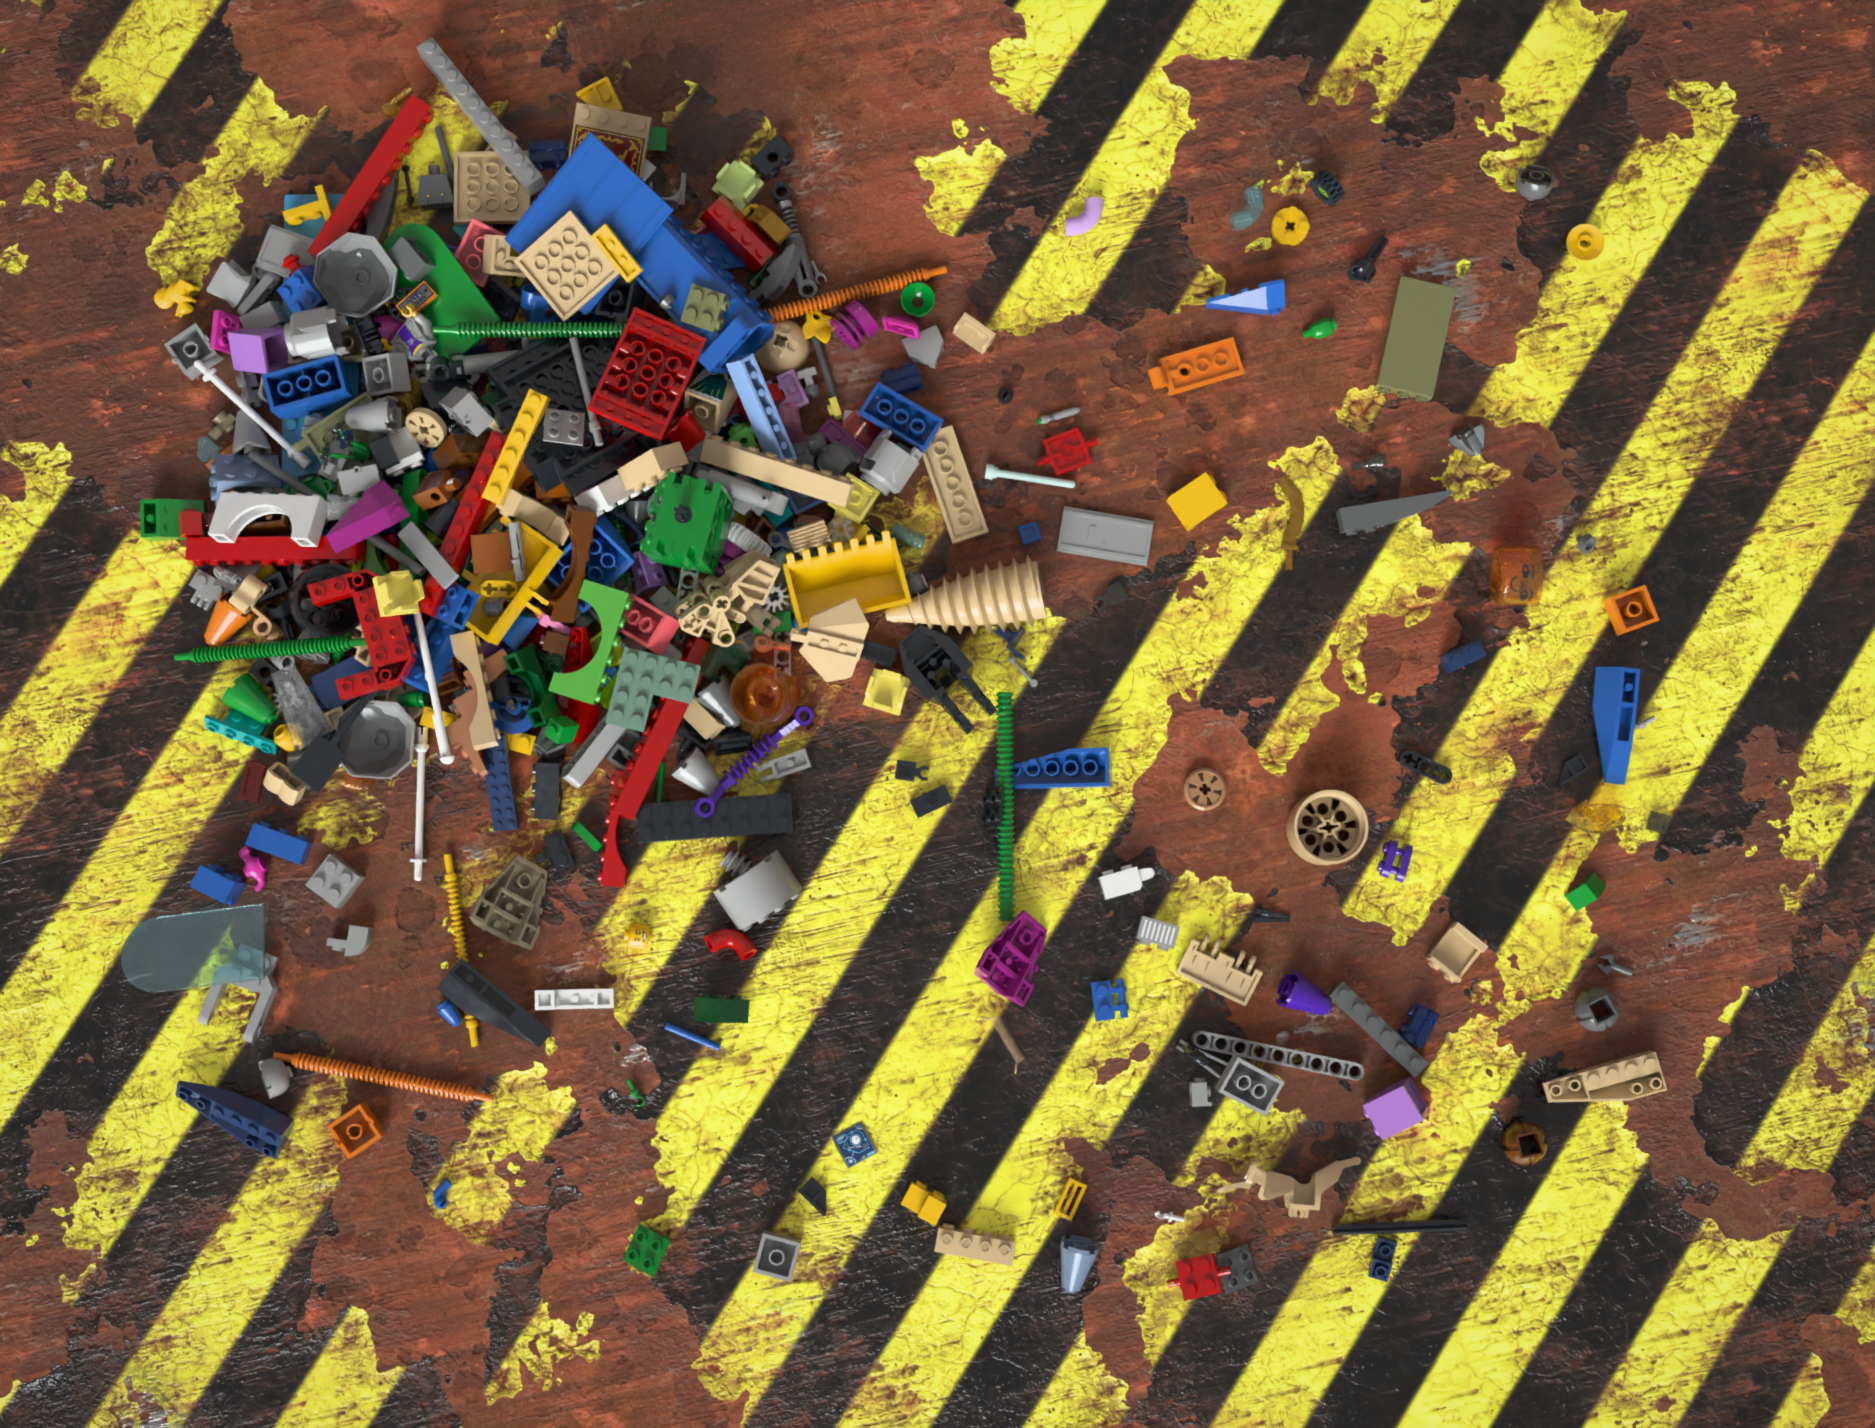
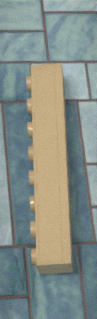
M712 435V437H707L704 440L699 461L843 507L848 506L850 503L855 482L850 481L851 478L847 476H833L831 471L824 469L818 471L809 464L799 465L790 458L783 460L777 458L778 455L775 453L766 452L765 454L759 452L760 449L748 446L746 448L737 441H724L723 437L718 435Z

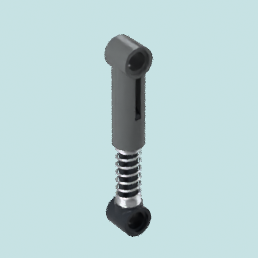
M777 182L772 188L773 199L781 213L782 221L792 230V233L786 238V247L795 243L803 249L800 263L794 274L801 300L805 299V302L806 298H809L811 301L813 296L816 300L818 289L804 237L798 233L797 220L794 219L791 189L787 183ZM780 191H785L787 193L783 197L777 195V193ZM802 265L804 267L807 280H803L802 272L800 269V266ZM806 288L813 289V292L809 295L803 293Z

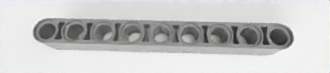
M669 643L662 656L680 660L682 651L672 643ZM607 714L561 772V777L575 788L583 785L626 730L624 727L605 723Z
M1203 1030L1195 1031L1191 1037L1194 1046L1205 1050L1229 1055L1235 1054L1244 1058L1350 1080H1360L1364 1075L1363 1066L1352 1061ZM1200 1034H1204L1206 1037V1041L1202 1045H1199L1196 1041L1197 1036ZM1219 1038H1223L1225 1041V1045L1221 1049L1216 1047V1040ZM1238 1042H1242L1244 1045V1049L1240 1053L1235 1051V1044ZM1257 1046H1261L1263 1053L1261 1056L1256 1057L1254 1049ZM1276 1050H1280L1282 1057L1276 1061L1273 1058V1053ZM1295 1054H1299L1301 1057L1299 1064L1292 1062V1057ZM1314 1058H1318L1320 1061V1065L1317 1068L1311 1066ZM1333 1062H1337L1339 1065V1069L1336 1072H1332L1330 1069ZM1352 1066H1356L1358 1069V1073L1355 1076H1351L1349 1073Z

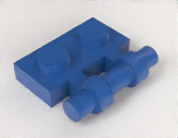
M1116 979L1117 987L1112 988L1110 980L1090 982L1095 1021L1115 1019L1114 1011H1120L1121 1018L1128 1017L1129 1003H1126L1125 992H1127V987L1124 986V979ZM1118 993V1005H1113L1112 994Z

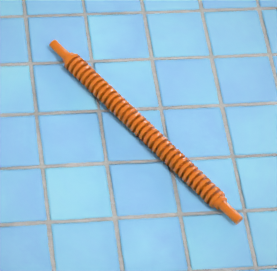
M941 266L930 270L920 268V272L919 269H915V272L911 270L910 273L907 271L901 273V276L900 274H896V277L892 275L891 278L889 276L887 281L886 278H882V281L881 279H877V282L873 280L868 282V285L863 283V286L862 284H858V287L857 285L851 286L849 291L848 288H844V291L839 289V292L838 290L835 291V295L832 291L830 296L829 293H825V296L821 294L820 297L817 295L816 300L813 296L811 301L809 298H806V302L805 299H802L801 302L800 300L796 301L797 305L795 302H792V306L790 303H787V307L785 304L782 305V308L780 305L777 306L778 310L776 307H773V311L771 308H768V313L772 316L773 319L771 321L775 323V320L779 322V317L783 321L784 316L786 319H789V315L790 318H794V315L795 317H798L799 314L802 316L803 311L805 314H808V310L810 313H813V309L814 312H817L818 309L819 311L822 310V306L824 309H827V305L829 308H832V304L835 307L837 304L841 305V301L843 304H846V300L850 303L853 299L860 300V296L862 299H865V295L867 298L870 295L873 297L875 294L879 295V291L881 294H884V291L885 293H888L889 290L892 292L894 289L898 290V287L903 289V286L905 288L911 283H925L930 277L947 273L946 266Z
M274 1052L273 1058L290 1062L291 1065H295V1068L300 1067V1069L305 1068V1070L310 1069V1071L315 1070V1072L320 1071V1073L325 1072V1074L330 1073V1075L335 1074V1076L340 1075V1077L345 1076L346 1078L350 1077L351 1079L355 1078L356 1080L360 1079L361 1081L365 1080L366 1082L370 1081L371 1083L375 1082L376 1084L380 1083L381 1085L385 1084L386 1086L390 1085L391 1087L395 1086L396 1088L400 1087L401 1089L405 1088L406 1090L410 1089L411 1091L415 1090L416 1092L420 1091L447 1098L450 1096L452 1099L455 1097L457 1100L460 1098V1100L464 1101L465 1099L467 1102L474 1099L492 1103L494 1101L495 1095L477 1092L476 1089H472V1086L467 1088V1085L462 1087V1084L457 1086V1083L452 1085V1082L447 1084V1081L442 1083L441 1080L437 1082L436 1079L432 1081L431 1078L427 1080L426 1077L422 1079L421 1076L417 1078L416 1075L412 1077L411 1074L407 1076L406 1073L402 1075L401 1072L397 1073L396 1071L392 1072L391 1070L387 1071L386 1069L382 1070L381 1068L377 1069L376 1067L372 1068L371 1066L367 1067L365 1065L362 1066L360 1064L357 1065L355 1063L352 1064L300 1052L293 1055Z

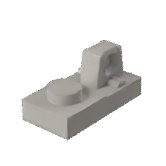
M334 439L330 452L351 454V446L342 450L340 449V441ZM329 456L328 463L326 465L322 464L318 474L337 482L339 479L337 472L343 471L348 459Z

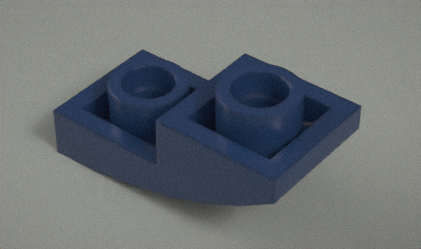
M1377 1235L1368 1277L1385 1282L1388 1281L1393 1265L1392 1259L1397 1246L1396 1240Z

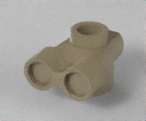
M224 410L221 411L212 420L217 426L212 428L208 435L212 439L217 440L224 431L228 433L235 427L233 422L236 418L231 413L227 414Z

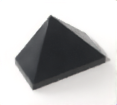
M727 727L713 738L716 756L746 752L747 749L753 751L751 733L738 727Z

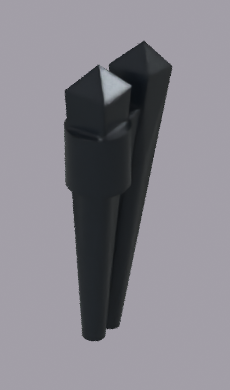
M1264 908L1254 909L1256 914H1260L1259 917L1255 916L1252 919L1255 923L1290 922L1289 915L1272 912Z

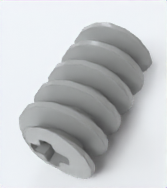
M732 849L722 860L720 867L727 865L725 871L730 872L733 870L731 876L735 877L750 869L752 861L749 860L745 863L746 856L744 855L739 858L740 851L738 850L733 853Z

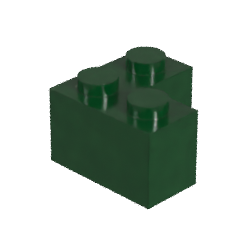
M703 993V997L694 998L693 1020L714 1023H748L749 1000L742 999V995H730V998H727V995L715 994L714 997V994Z

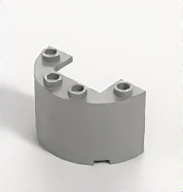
M776 849L761 859L759 863L712 892L737 930L745 932L756 921L760 924L768 919V914L772 911L777 913L785 907L784 903L789 899L793 900L800 896L802 886Z

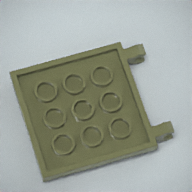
M367 391L302 432L301 434L304 439L293 445L296 451L300 453L310 446L323 464V459H320L319 453L321 448L325 447V444L329 443V448L334 441L332 438L335 435L332 433L333 426H336L337 423L342 424L345 421V414L349 409L372 402L373 399ZM345 422L342 430H351L352 428ZM352 429L354 430L355 438L367 445L371 440L385 435V433ZM338 433L335 439L339 441L342 434ZM371 451L367 460L360 459L357 462L348 459L343 470L352 469L359 465L376 464L377 461ZM339 479L335 482L337 487L333 492L332 501L342 495Z

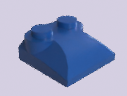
M523 609L502 640L516 651L539 619L526 609Z

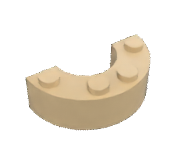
M511 488L504 506L498 504L495 506L500 509V514L508 518L511 515L520 519L529 527L532 525L537 528L539 534L549 537L550 541L558 547L560 545L563 546L569 536V531L564 524L565 516L514 488Z

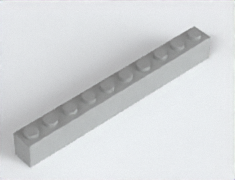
M431 37L419 45L417 50L423 62L529 196L544 188L543 176L436 41Z

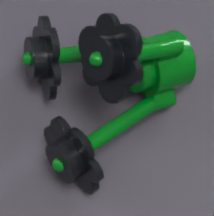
M343 421L342 424L337 423L336 426H333L332 433L335 435L332 440L337 437L338 433L342 434L339 439L341 443L340 449L349 448L350 444H352L351 453L354 455L330 452L329 443L325 444L324 448H321L319 454L320 459H323V465L328 463L329 456L359 462L360 459L367 460L371 449L369 445L355 438L354 430L343 431L342 427L345 424V421Z

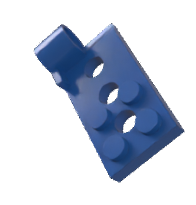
M524 285L522 287L520 306L530 311L529 322H532V326L533 322H537V325L538 322H542V325L544 322H547V324L549 322H552V324L554 322L558 324L562 322L564 325V321L556 312L552 316L545 315L546 310L554 309L534 285ZM596 304L590 312L593 314V317L587 321L593 322V326L594 322H598V326L600 322H603L604 325L607 321L595 315ZM578 310L573 317L565 322L569 325V322L582 318L584 314Z

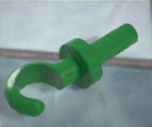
M631 1078L627 1079L626 1081L631 1089L630 1095H633L635 1099L641 1098L643 1100L641 1104H636V1106H643L645 1098L642 1095H638L639 1089L635 1088Z

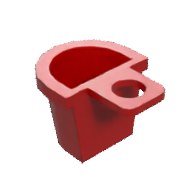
M690 407L683 410L673 419L669 429L663 436L664 439L668 438L672 443L680 442L686 454L703 441L707 435L693 416V410Z

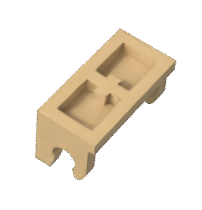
M966 312L955 325L953 331L954 335L982 355L992 344L996 333Z
M693 698L692 704L688 705L683 716L704 739L709 737L711 739L715 738L726 727L724 723L695 700V698Z

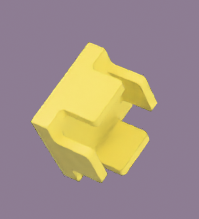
M847 472L845 476L851 478L850 481L855 482L849 505L843 507L830 502L827 505L834 508V515L846 523L851 524L854 520L861 524L872 510L876 499L880 495V491Z
M409 570L393 571L385 576L372 578L381 617L420 612L418 602L425 598L421 579L413 581Z
M874 668L866 689L863 705L900 716L910 684L909 678L892 671Z

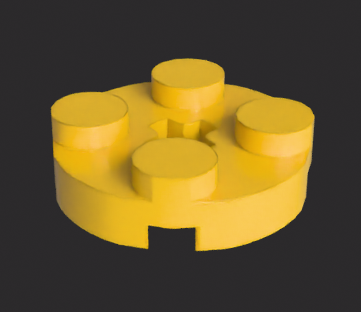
M1294 206L1281 209L1272 220L1271 233L1273 238L1282 245L1295 246L1301 243L1310 228L1308 218L1301 210ZM1286 223H1290V224L1292 223V224L1294 225V226H1293L1294 230H1293V231H1292L1291 229H1288V230H1287V229H1286V226H1287Z

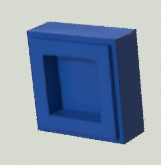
M1036 521L1018 527L1023 546L1042 540Z

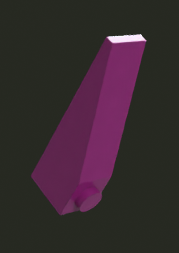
M384 480L366 489L356 504L354 503L351 506L349 512L328 532L326 537L335 553L375 535L410 516L401 498Z

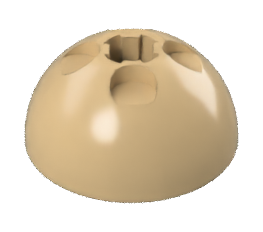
M779 319V322L775 320L773 336L755 354L760 365L774 374H782L791 369H794V371L798 370L804 365L809 356V339L805 338L802 327L789 319H784L783 321Z

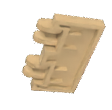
M1206 933L1201 944L1199 940L1192 937L1175 973L1246 1007L1263 974V971L1255 968L1251 975L1249 974L1257 957L1252 955L1244 970L1239 966L1245 957V951H1240L1236 961L1235 957L1222 951L1215 958L1214 956L1222 940L1217 938L1210 953H1208L1204 949L1210 940V934Z

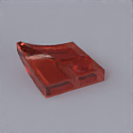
M865 397L840 425L869 449L883 429L858 415V412L867 400Z

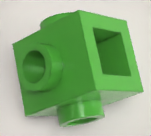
M744 422L733 425L728 431L730 438L727 440L729 442L730 440L740 442L741 446L746 448L748 446L758 447L753 438L756 435L752 427H747Z

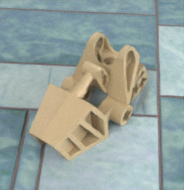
M755 549L724 565L725 573L720 578L713 575L707 576L703 581L705 593L701 590H695L675 605L674 614L683 631L700 637L704 628H706L707 632L711 633L714 644L729 647L734 643L735 636L727 619L743 623L746 620L745 614L750 606H753L754 603L764 605L781 569L777 561ZM739 594L744 599V603L740 608L731 605V601ZM696 596L704 597V600L697 604L693 602ZM681 608L686 610L684 613H680ZM727 634L731 635L730 641H721V637Z

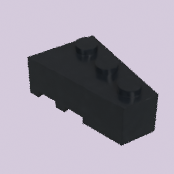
M566 754L547 759L542 757L536 761V764L533 763L532 774L535 775V782L532 784V794H535V801H532L531 811L534 812V819L558 820L561 816L563 795L561 790L562 762L565 760Z

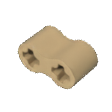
M249 574L231 596L229 603L243 614H247L266 591L267 585L253 574Z

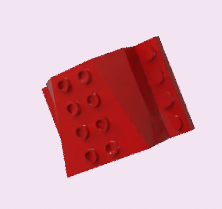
M634 307L590 401L588 410L661 442L678 411L707 339Z

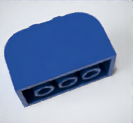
M337 354L262 375L271 412L281 419H295L311 415L312 413L326 411L346 405L354 399L345 363Z

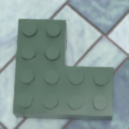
M624 647L605 723L644 732L653 695L692 704L701 666Z

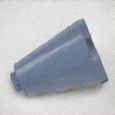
M1070 1235V1239H1065L1066 1236H1063L1060 1241L1061 1286L1066 1292L1074 1294L1081 1290L1100 1247L1097 1243L1096 1246L1093 1245L1092 1240L1089 1238Z

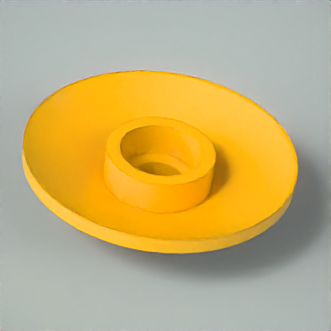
M1580 224L1569 232L1566 239L1567 249L1574 258L1581 261H1590L1597 258L1603 251L1604 237L1595 226ZM1584 242L1586 247H1582L1580 243Z

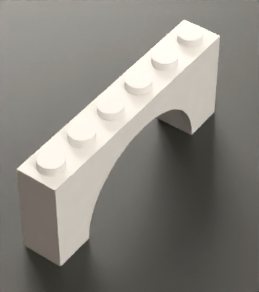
M230 491L229 493L221 492L208 534L217 542L235 543L240 532L251 521L263 515L278 513L287 515L290 518L292 525L291 539L300 546L318 547L330 505L322 496L317 494L305 496L298 493L295 495L279 493L278 495L267 492L262 494H255L253 492L238 493L236 491Z

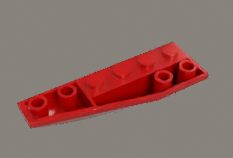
M571 627L562 673L575 672L586 666L593 659L592 647L586 627ZM558 694L556 703L562 716H567L579 724L574 742L570 743H584L598 725V702L595 706Z

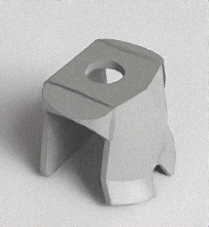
M234 259L229 263L223 261L207 287V292L226 300L235 309L250 294L257 282V276L255 274H248Z

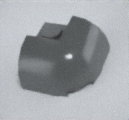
M626 728L605 755V758L626 771L625 765L634 754L633 749L636 743L640 742L642 736L634 730Z

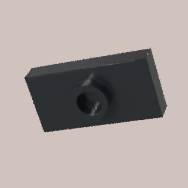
M865 639L860 658L892 669L898 650Z
M945 784L910 800L918 818L953 802Z

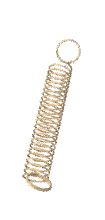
M980 1016V1017H981V1018H983V1019H986V1020H989V1021H990V1019H989V1018H986V1017H983V1016ZM997 1025L996 1028H998L997 1030H999L998 1032H1000L999 1034H1001L1000 1036H1002V1034L1006 1031H1004V1027L1000 1028L998 1027L999 1025ZM1008 1044L1007 1047H1009L1008 1049H1010L1009 1051H1011L1010 1053H1012L1011 1055H1013V1053L1017 1050H1015L1016 1048H1010L1011 1046H1009L1010 1044Z

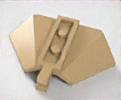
M852 597L811 615L806 633L799 629L791 628L790 639L803 643L799 652L826 682L852 677L856 663L859 661L869 623L857 599Z

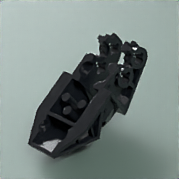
M920 625L898 642L904 673L910 682L928 702L941 705L966 735L975 728L945 692V689L955 681L959 682L960 686L966 690L989 717L997 711L991 700L984 695L976 682L971 678L974 665L949 636Z

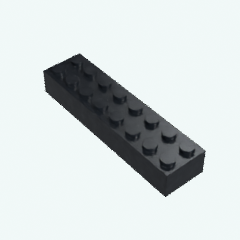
M791 793L719 798L714 805L713 814L705 818L699 816L694 811V804L697 800L641 804L637 812L638 843L640 844L795 833ZM707 802L700 805L702 813L709 809Z

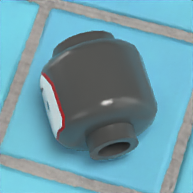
M915 571L905 575L911 599L917 596V592L921 595L928 591L929 587L923 574H915Z

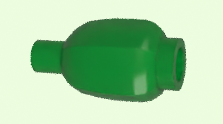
M1324 317L1312 322L1309 329L1302 331L1303 337L1312 336L1319 339L1333 334L1334 330L1337 329L1335 319Z

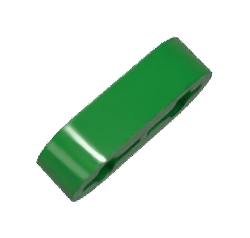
M579 820L571 826L594 851L597 852L603 846L600 840Z

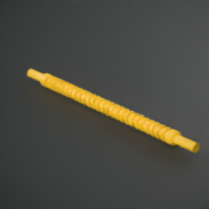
M452 854L444 855L446 868L444 876L445 881L448 882L446 886L449 887L447 889V892H449L447 897H450L448 902L451 903L449 908L452 909L450 914L453 915L451 917L453 919L451 924L454 925L452 930H455L453 935L456 936L454 941L457 942L454 945L457 947L455 952H458L456 957L459 960L462 958L468 962L469 959H466L468 954L465 952L467 951V948H465L467 943H464L466 937H463L465 932L462 931L464 926H462L463 921H461V918L463 916L460 915L462 910H459L461 904L458 903L460 901L458 899L460 894L457 893L459 888H456L458 883L455 882L457 874L454 873ZM467 1014L465 1016L468 1020L466 1021V1027L469 1028L471 1047L479 1046L477 1034L478 1020Z

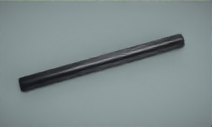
M1466 1219L1332 1224L1331 1231L1333 1235L1467 1230L1468 1222Z

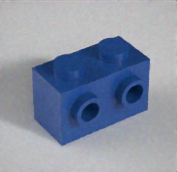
M452 583L435 617L463 630L480 595L456 583Z

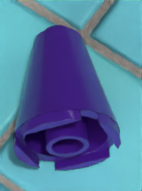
M1292 969L1290 970L1292 972L1290 975L1286 974L1277 989V993L1280 994L1279 999L1276 998L1278 1005L1318 1015L1330 1012L1332 1008L1331 998L1300 972Z

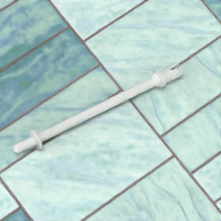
M195 360V367L204 374L203 381L211 380L287 451L288 458L295 460L304 470L312 464V460L303 452H297L294 446L216 376V368L209 369L200 360Z
M416 727V744H414V749L418 752L415 859H410V862H415L414 879L416 881L422 879V862H427V859H423L425 752L430 749V745H428V727H423V735H421V727Z

